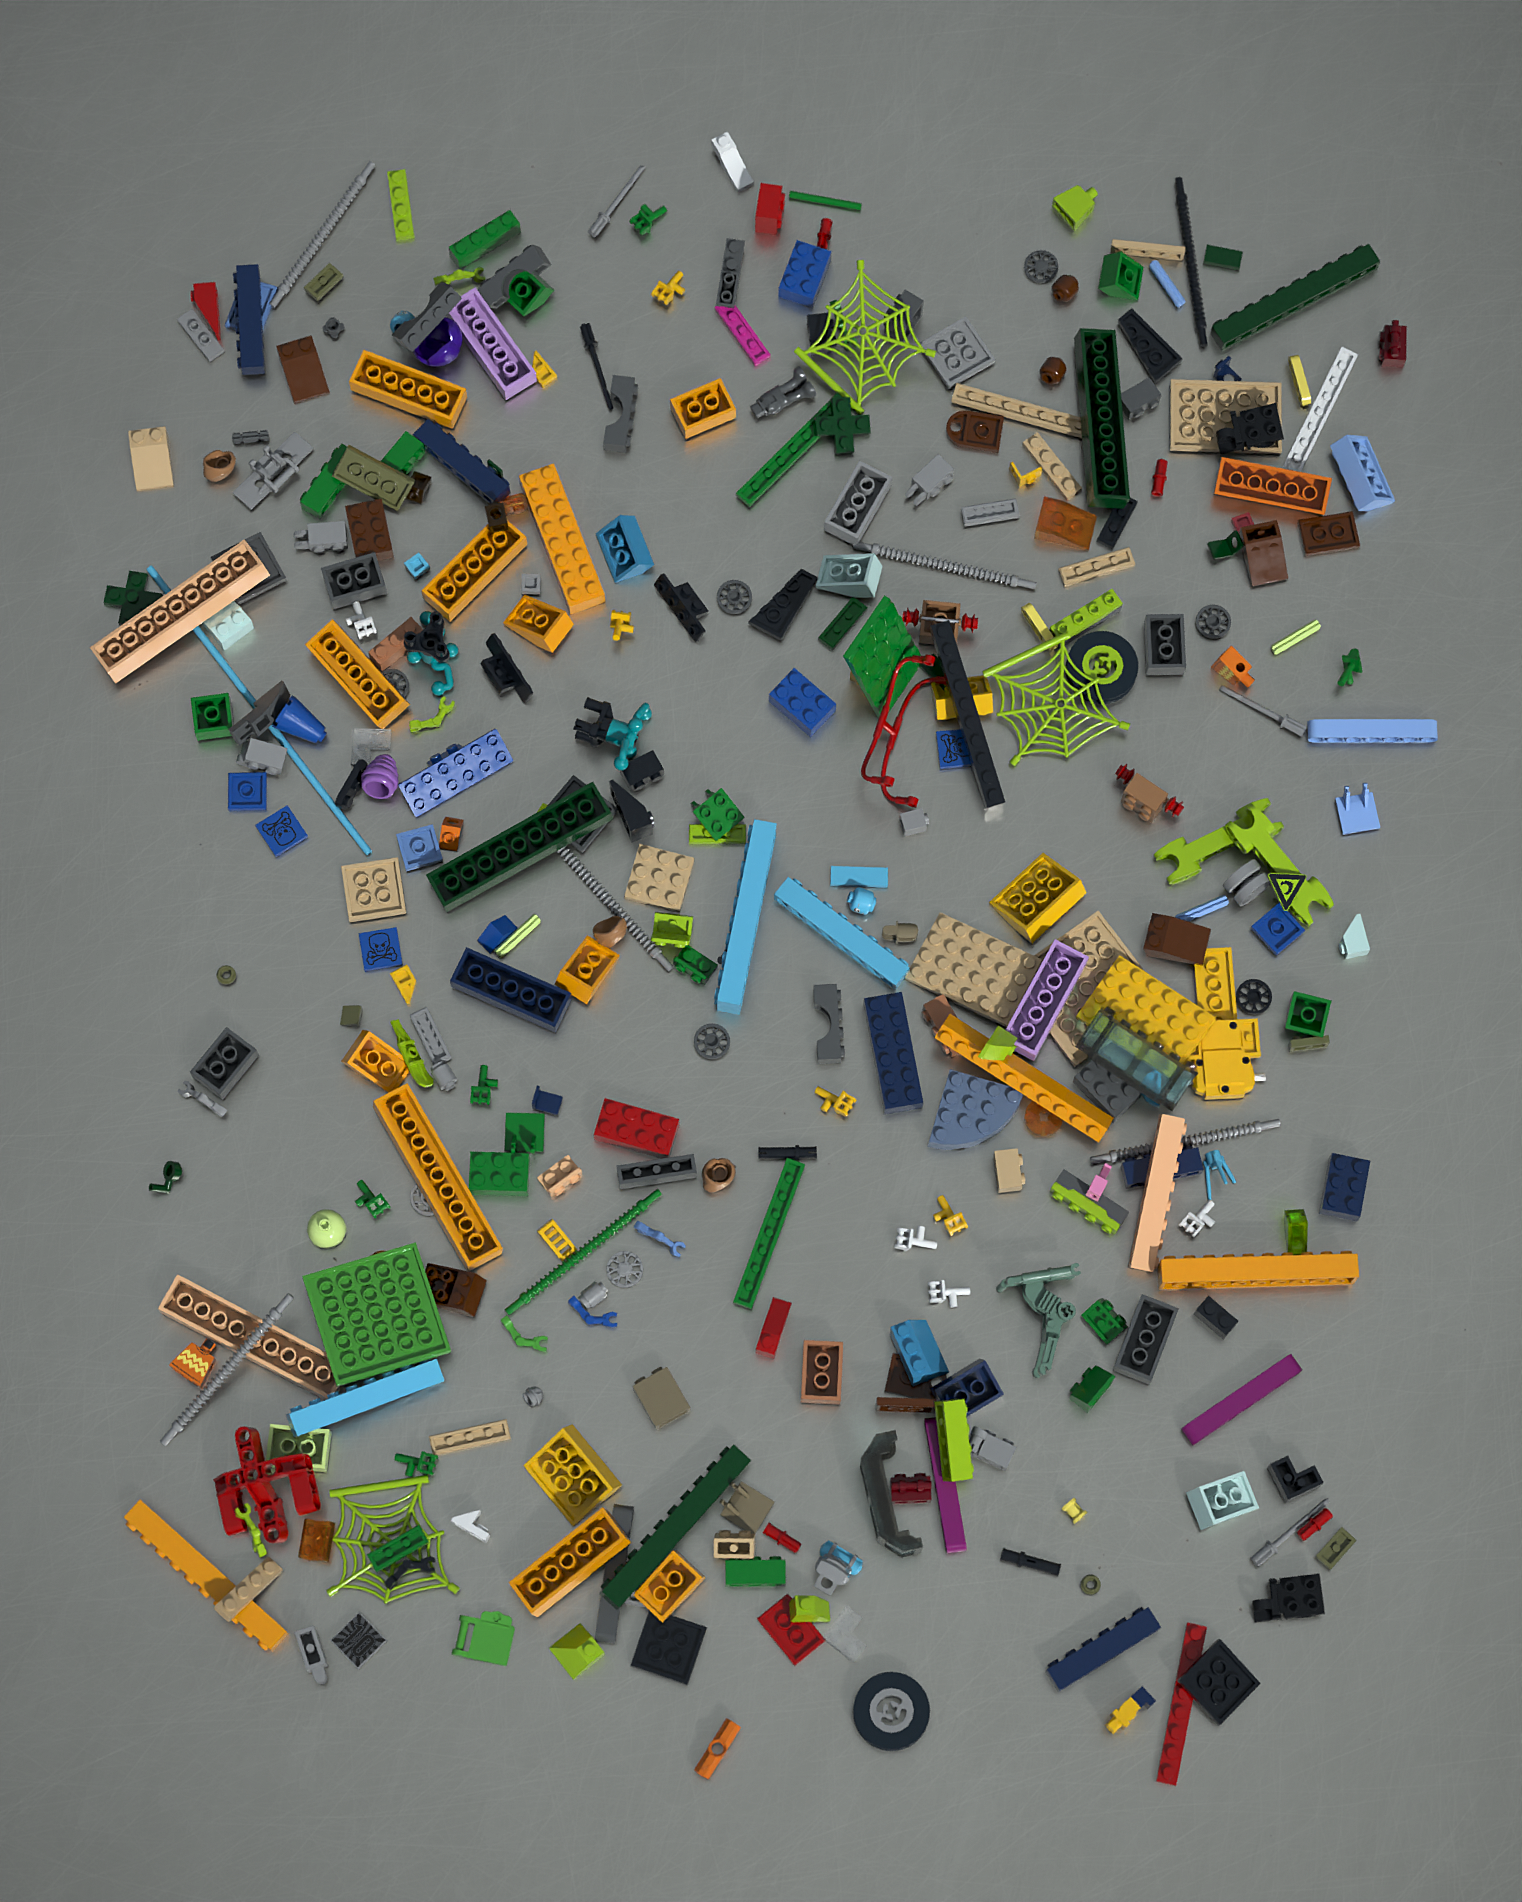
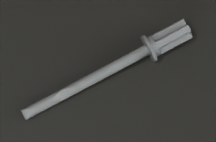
M639 166L606 212L598 213V218L588 230L592 237H596L603 227L611 222L609 215L643 172L644 166Z
M1223 685L1219 689L1281 722L1280 728L1284 727L1301 737L1306 731L1307 726L1293 720L1288 714L1284 718Z
M1326 1498L1320 1502L1310 1513L1301 1518L1273 1543L1267 1540L1266 1545L1250 1558L1253 1564L1259 1567L1270 1556L1277 1554L1278 1550L1276 1547L1303 1526L1309 1518L1322 1510L1329 1503V1499Z

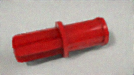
M829 218L821 220V227L817 233V247L826 250L828 241L831 239L830 232L833 221Z
M1164 459L1157 460L1155 474L1152 476L1154 481L1151 494L1154 496H1163L1168 464L1167 460Z
M1323 1508L1314 1518H1309V1522L1297 1531L1299 1538L1305 1541L1314 1532L1320 1531L1321 1526L1333 1518L1332 1513L1327 1508Z
M770 1522L763 1531V1534L775 1540L777 1545L781 1544L794 1553H797L801 1547L799 1541L786 1534L787 1531H781Z

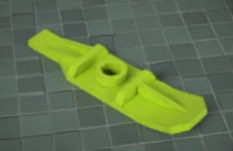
M399 1019L392 1020L390 1023L397 1035V1046L412 1077L420 1086H432L434 1080L427 1072L424 1060H421L414 1045V1039L411 1040Z

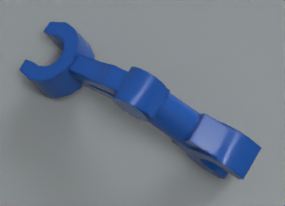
M575 1296L568 1300L570 1306L580 1314L587 1325L603 1324V1326L610 1328L617 1327V1323L609 1321L610 1317H617L616 1312H609L602 1316H590V1313L585 1311Z

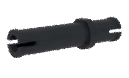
M817 1146L758 1147V1152H766V1154H758V1159H817V1153H809L817 1152Z
M1003 1548L1000 1560L1017 1564V1567L1025 1566L1056 1576L1059 1575L1061 1568L1060 1563L1026 1555L1023 1551L1019 1553Z

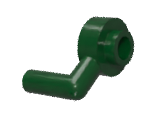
M168 1161L163 1169V1175L166 1179L164 1185L151 1183L149 1191L169 1193L173 1181L178 1180L182 1174L180 1163Z

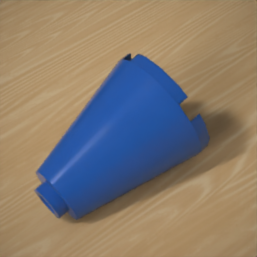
M292 695L289 699L291 701L284 706L272 727L313 743L317 741L322 742L327 734L324 731L326 727Z

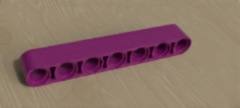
M1289 1354L1189 1422L1181 1430L1193 1446L1296 1376L1303 1369L1293 1355Z
M936 1417L924 1419L946 1553L967 1551L956 1481L948 1482L942 1479Z

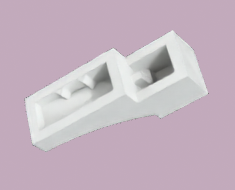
M726 132L712 139L711 146L720 159V164L736 191L739 193L753 186L754 181L747 171L729 133Z

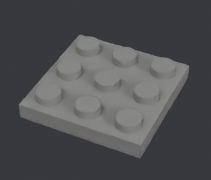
M966 316L920 342L924 349L929 348L936 351L934 358L927 355L926 357L948 389L956 386V383L959 384L982 371L996 361Z

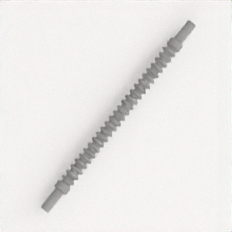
M369 161L362 173L356 176L355 182H352L353 186H349L350 190H346L347 194L343 195L344 198H341V202H338V206H335V210H332V214L323 223L324 227H320L321 231H317L318 235H314L315 239H312V243H309V247H306L307 251H303L304 255H300L301 259L297 260L298 263L294 264L295 267L291 268L292 271L288 272L289 275H286V279L278 286L277 293L269 303L272 308L276 307L284 294H288L290 291L289 287H292V283H295V279H298V275H301L300 271H304L303 267H307L306 263L310 262L309 259L313 258L312 255L316 254L315 251L319 250L318 247L324 242V238H327L326 234H330L329 230H333L332 226H336L335 222H338V218H341V214H344V210H347L346 206H350L349 202H353L352 198H355V194L359 193L358 190L362 189L361 186L365 185L367 182L366 178L375 167L373 162Z
M858 542L857 545H853L855 549L868 551L875 555L880 554L881 557L885 555L886 558L888 556L891 559L895 557L896 560L900 558L901 561H911L912 564L916 562L917 565L921 563L922 566L926 564L927 567H937L938 570L940 568L943 571L947 569L948 572L952 570L953 573H963L964 576L968 574L969 577L971 575L974 578L978 576L979 579L983 577L984 580L989 579L990 582L994 580L995 583L1000 581V584L1004 582L1005 585L1010 584L1012 587L1021 586L1035 589L1037 583L1020 579L1016 575L1011 577L1009 574H999L998 571L994 573L993 570L989 572L988 569L984 571L983 568H973L972 565L968 567L967 564L965 566L962 563L958 565L957 562L954 564L952 561L947 562L946 559L942 561L941 558L939 560L936 557L932 559L931 556L927 558L926 555L921 556L920 553L916 555L915 552L913 554H910V551L906 553L905 550L901 552L900 549H890L889 546L884 548V545L880 547L876 543L871 545Z
M566 846L556 851L561 853V857H565L564 861H568V865L571 864L572 869L575 868V873L578 872V876H582L583 881L586 880L585 884H589V888H593L592 891L596 892V896H600V900H604L603 904H607V908H611L610 911L615 912L614 916H619L626 920L627 928H629L628 931L633 932L632 936H636V940L639 939L640 944L643 943V948L646 947V951H650V956L656 958L667 971H670L674 966L661 953L662 950L658 946L656 947V944L652 943L651 939H648V935H644L645 931H641V927H637L638 923H634V919H630V915H626L627 911H623V907H619V903L616 904V899L613 900V896H609L608 891L605 892V887L602 888V884H598V880H594L595 876H591V872H587L588 868H584V864H580L581 861L576 860L577 856H573V852H569L570 849L566 848Z
M1280 1120L1254 1121L1253 1124H1242L1241 1127L1237 1125L1236 1128L1232 1126L1231 1129L1226 1127V1130L1221 1128V1131L1216 1129L1215 1132L1210 1130V1133L1205 1131L1202 1134L1200 1132L1199 1135L1183 1136L1180 1142L1186 1147L1188 1145L1193 1146V1144L1198 1145L1199 1142L1201 1144H1204L1205 1141L1209 1143L1210 1140L1214 1142L1215 1139L1220 1141V1138L1223 1140L1226 1137L1230 1139L1231 1136L1235 1138L1236 1135L1241 1137L1242 1134L1247 1135V1133L1252 1134V1132L1261 1133L1264 1129L1279 1127ZM1151 1142V1145L1146 1143L1145 1146L1141 1144L1140 1147H1129L1128 1150L1124 1148L1123 1151L1121 1149H1118L1117 1152L1116 1150H1111L1107 1154L1090 1157L1091 1164L1107 1161L1113 1163L1117 1162L1118 1159L1122 1161L1123 1158L1139 1157L1140 1154L1144 1156L1145 1153L1150 1154L1152 1152L1153 1142Z
M288 1293L276 1307H273L269 1311L270 1314L266 1315V1319H262L263 1323H259V1327H255V1332L252 1331V1335L247 1336L248 1340H244V1345L241 1344V1348L236 1349L237 1353L234 1352L233 1357H229L230 1361H226V1365H222V1370H218L219 1374H215V1378H211V1383L208 1382V1386L203 1387L204 1391L201 1390L200 1395H196L197 1399L192 1400L193 1404L189 1403V1408H185L186 1412H182V1416H178V1420L172 1423L171 1429L160 1440L161 1444L166 1446L178 1432L185 1428L184 1425L188 1424L187 1421L192 1420L191 1416L194 1417L195 1412H199L198 1408H202V1404H206V1399H210L209 1395H213V1391H217L216 1387H220L221 1382L224 1383V1378L227 1379L228 1374H232L231 1370H235V1365L238 1366V1362H242V1357H246V1353H250L249 1349L254 1348L253 1345L257 1344V1340H261V1336H265L264 1332H268V1327L271 1328V1324L276 1323L275 1320L282 1316V1311L294 1299L291 1294Z

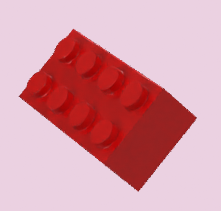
M604 1098L594 1131V1140L661 1159L669 1158L680 1123L678 1118Z

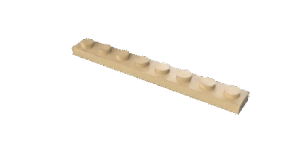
M956 383L951 400L952 403L1082 438L1081 419L1078 416Z

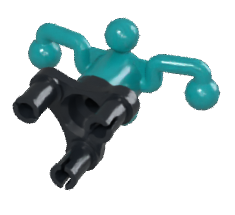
M424 611L421 613L419 620L426 628L418 634L408 631L404 635V647L408 651L406 658L413 664L418 663L422 659L425 663L430 664L434 670H444L446 683L436 681L431 686L432 693L440 696L453 687L452 670L446 662L449 660V657H455L459 649L454 643H444L445 623L441 613H437V611L432 613Z
M587 697L584 709L595 711L600 716L596 723L594 722L593 724L577 718L573 730H577L575 739L590 743V746L596 748L603 742L619 746L620 752L619 756L614 760V766L618 770H625L629 764L627 758H634L637 755L638 751L635 745L639 732L643 728L642 721L649 720L652 716L648 703H643L629 723H625L613 718L611 703L606 701L600 702Z

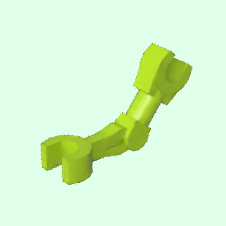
M477 267L473 272L459 269L450 275L437 276L433 278L434 284L437 286L444 282L449 285L452 281L465 278H473L475 282L482 283L486 277H481L478 274H481L484 268Z
M443 696L440 700L437 715L425 721H409L410 732H417L426 727H439L445 714L453 710L455 701L452 700L451 704L447 706L444 704L446 697Z
M246 1503L244 1504L246 1513H241L239 1508H236L235 1515L245 1520L253 1539V1550L258 1553L260 1558L266 1555L267 1552L261 1542L260 1531L249 1516L251 1507Z

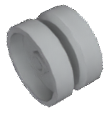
M1256 859L1249 861L1235 871L1223 884L1228 893L1236 892L1234 900L1239 906H1243L1253 900L1270 885L1267 877L1268 874L1266 872L1259 874L1261 865Z

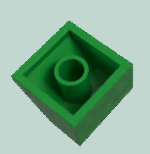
M1121 251L1104 255L1098 289L1112 297L1136 301L1139 298L1144 267Z
M527 271L521 272L510 283V298L507 301L523 316H526L543 305L554 289L539 275L536 276Z
M1294 991L1288 1008L1285 1029L1323 1038L1332 1000Z
M1097 1365L1092 1369L1088 1367L1082 1375L1084 1378L1080 1384L1076 1382L1070 1389L1072 1394L1069 1398L1087 1413L1110 1387L1116 1377Z

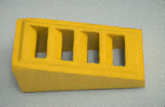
M550 1219L537 1230L538 1234L561 1261H564L577 1250L553 1219ZM553 1226L554 1230L545 1235L544 1232ZM558 1232L559 1236L551 1242L549 1239ZM563 1238L565 1241L556 1248L554 1245ZM568 1244L570 1248L561 1254L559 1251Z

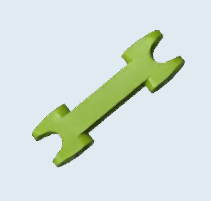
M1264 798L1249 804L1256 806L1263 812L1271 805V802L1268 798ZM1249 804L1236 811L1239 819L1233 823L1242 829L1250 827V818L1245 809ZM1282 822L1272 823L1275 831L1270 834L1271 837L1284 828ZM1225 826L1189 844H1187L1184 837L1175 839L1160 848L1153 856L1156 861L1171 859L1176 863L1177 870L1166 878L1169 884H1175L1202 871L1199 865L1200 862L1236 844L1232 841Z
M1249 804L1245 808L1250 818V827L1248 829H1242L1232 821L1225 824L1226 831L1236 846L1244 854L1252 850L1270 873L1301 874L1270 836L1275 831V827L1256 806ZM1314 876L1304 881L1289 907L1290 912L1308 927L1313 923L1308 909L1311 901L1318 902L1328 910L1334 906L1329 893Z

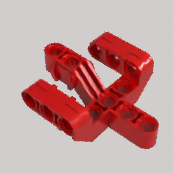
M239 1427L235 1432V1441L241 1468L222 1473L213 1479L224 1530L228 1536L247 1531L248 1526L245 1520L235 1515L236 1508H239L241 1513H246L242 1500L243 1491L240 1490L247 1489L256 1503L254 1510L258 1511L260 1520L258 1528L263 1531L265 1540L270 1543H283L288 1538L287 1520L285 1519L282 1505L283 1500L281 1497H278L270 1481L289 1476L295 1508L300 1516L320 1510L321 1503L311 1458L308 1454L302 1453L265 1461L258 1430L253 1427ZM247 1431L249 1432L248 1440L245 1439V1434ZM252 1451L253 1458L250 1460L249 1454ZM273 1465L275 1466L274 1474H272L271 1468ZM255 1470L257 1471L256 1479L253 1477ZM273 1510L274 1517L271 1519L270 1512ZM276 1529L278 1531L277 1538L274 1537V1532Z

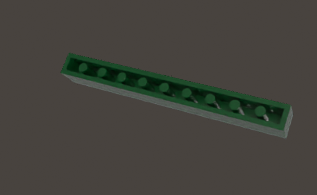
M1370 244L1360 245L1352 253L1341 255L1337 261L1326 263L1318 271L1313 270L1306 277L1295 279L1291 285L1280 287L1274 294L1263 296L1257 303H1250L1243 310L1231 313L1228 318L1217 320L1213 323L1210 334L1221 351L1377 270L1380 260Z
M732 1445L730 1448L726 1446L720 1452L721 1458L718 1462L712 1461L706 1468L708 1473L704 1477L700 1475L694 1481L695 1487L691 1492L688 1489L680 1497L682 1502L678 1506L674 1504L667 1511L669 1516L664 1521L660 1519L653 1527L655 1532L651 1536L647 1534L640 1541L642 1546L638 1551L634 1548L627 1556L629 1561L625 1565L621 1563L614 1570L616 1575L611 1580L607 1578L600 1586L602 1591L599 1594L616 1610L623 1605L726 1490L731 1482L751 1462L735 1445Z

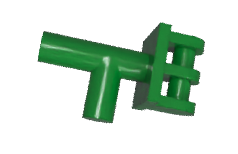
M643 204L638 214L632 217L629 222L635 225L634 228L640 231V235L649 234L652 221L666 213L667 209L665 206H661L653 212L646 204Z
M1356 648L1351 649L1348 655H1342L1345 670L1337 682L1339 686H1344L1345 683L1350 685L1354 682L1352 671L1362 673L1359 650Z
M487 1065L480 1066L478 1086H471L470 1104L478 1102V1104L487 1103V1105H490L491 1087H498V1079H487Z
M363 1180L357 1182V1186L363 1192V1195L355 1200L358 1207L366 1203L365 1206L374 1219L377 1218L376 1215L379 1213L383 1214V1210L386 1208H391L381 1193L375 1197Z
M424 1451L421 1452L420 1458L396 1453L394 1460L407 1463L405 1476H413L415 1465L419 1473L433 1476L434 1472L432 1470L433 1467H436L434 1463L438 1456Z

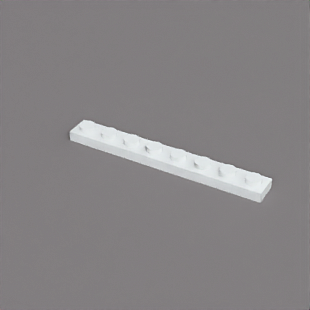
M1341 347L1282 469L1301 472L1358 354Z

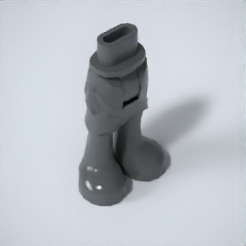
M798 366L793 370V378L765 392L750 408L757 419L763 415L765 417L771 414L774 415L791 405L792 402L802 398L815 397L816 391L810 381H807L801 367ZM801 386V388L787 396L784 395L785 393Z

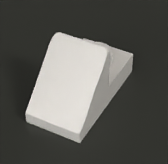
M481 1510L459 1515L451 1520L452 1524L485 1543L490 1538L486 1527L481 1524L474 1525L481 1514Z

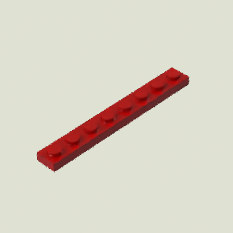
M1188 1622L1186 1624L1156 1782L1172 1786L1177 1785L1193 1698L1177 1680L1202 1656L1207 1630L1206 1626Z

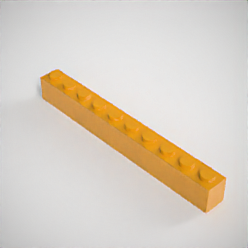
M952 1014L948 1015L934 1037L1098 1143L1114 1119L1014 1054L1011 1056L1007 1054L1003 1061L980 1059L978 1056L989 1038Z
M139 1500L124 1516L127 1520L125 1525L133 1532L137 1529L142 1534L140 1538L147 1545L152 1543L157 1548L154 1551L162 1558L167 1556L171 1560L169 1564L177 1572L181 1569L185 1573L184 1578L192 1585L194 1582L200 1586L198 1589L200 1593L206 1598L210 1595L215 1600L213 1602L214 1605L236 1587L234 1583L143 1501ZM251 1601L231 1620L235 1624L240 1622L244 1626L242 1630L250 1638L254 1635L259 1639L257 1644L265 1651L269 1648L273 1652L289 1634L254 1601Z

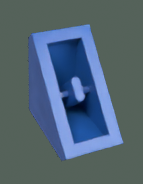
M504 915L490 922L477 941L489 954H492L518 927Z

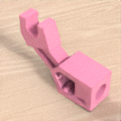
M1105 1162L1100 1174L1095 1175L1085 1196L1098 1202L1108 1183L1106 1177L1112 1165Z

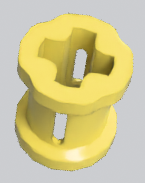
M1075 1498L1071 1499L1062 1508L1073 1519L1074 1524L1088 1513L1077 1504Z

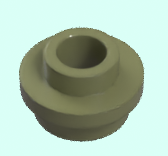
M228 965L220 967L216 974L218 981L224 985L231 984L236 978L235 970ZM225 973L230 974L229 978H224L223 975Z
M1086 1575L1082 1579L1081 1589L1084 1593L1094 1595L1100 1590L1101 1582L1097 1576ZM1087 1582H1093L1094 1588H1088Z

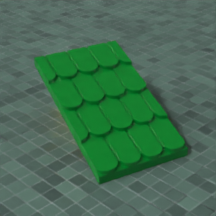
M885 595L843 655L851 670L850 680L860 685L878 718L883 705H885L891 678L897 664L905 657L921 656L918 647L915 646L911 635L907 632L902 617L898 614L894 603ZM908 661L900 668L889 705V712L917 672L921 663Z

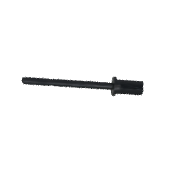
M584 323L580 326L585 342L584 348L590 349L607 406L610 410H613V404L595 350L598 342L595 341L590 323Z

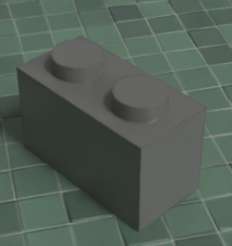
M1150 377L1121 393L1122 411L1128 419L1138 418L1146 409H1153L1160 403L1162 394Z

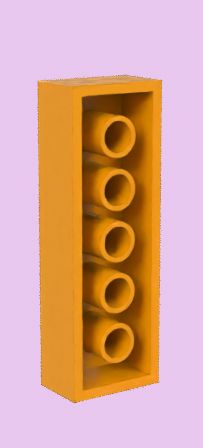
M363 350L349 380L351 391L437 422L451 429L454 428L467 399V391L464 387Z
M497 514L494 519H498L501 515ZM508 520V530L491 534L487 524L421 590L423 599L449 622L527 546L526 536Z
M333 619L305 644L362 710L382 730L410 705Z
M602 1507L508 1583L529 1612L539 1617L629 1545L631 1541L610 1512Z

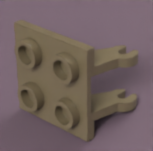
M742 1481L738 1486L731 1482L730 1486L735 1492L728 1503L723 1499L720 1500L719 1503L724 1507L720 1516L743 1530L756 1534L775 1502Z

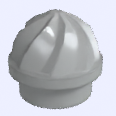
M536 1386L529 1387L523 1393V1398L530 1407L537 1406L543 1398V1392Z

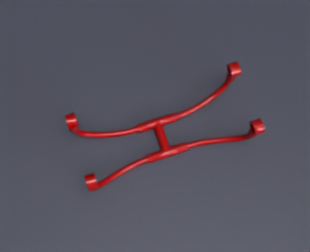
M928 654L925 656L913 655L905 657L897 664L891 678L885 705L882 707L873 734V741L861 767L863 779L873 784H881L882 792L887 799L896 804L908 805L914 808L917 807L918 798L913 796L893 797L888 793L886 787H893L895 779L886 776L887 763L903 720V713L913 694L921 686L930 682L947 685L945 678L937 676L917 683L906 696L899 714L895 718L893 727L886 719L900 668L908 661L933 666L935 657ZM884 729L890 736L886 745L887 749L882 764L881 777H869L866 775V767Z

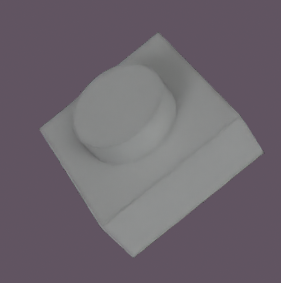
M522 574L521 594H540L541 574Z

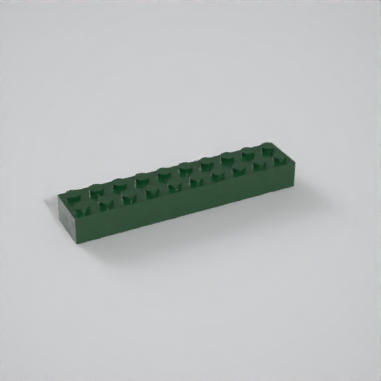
M1080 328L1074 337L1087 503L1088 507L1124 508L1130 500L1116 330Z
M591 782L426 874L446 912H449L614 818L594 782Z

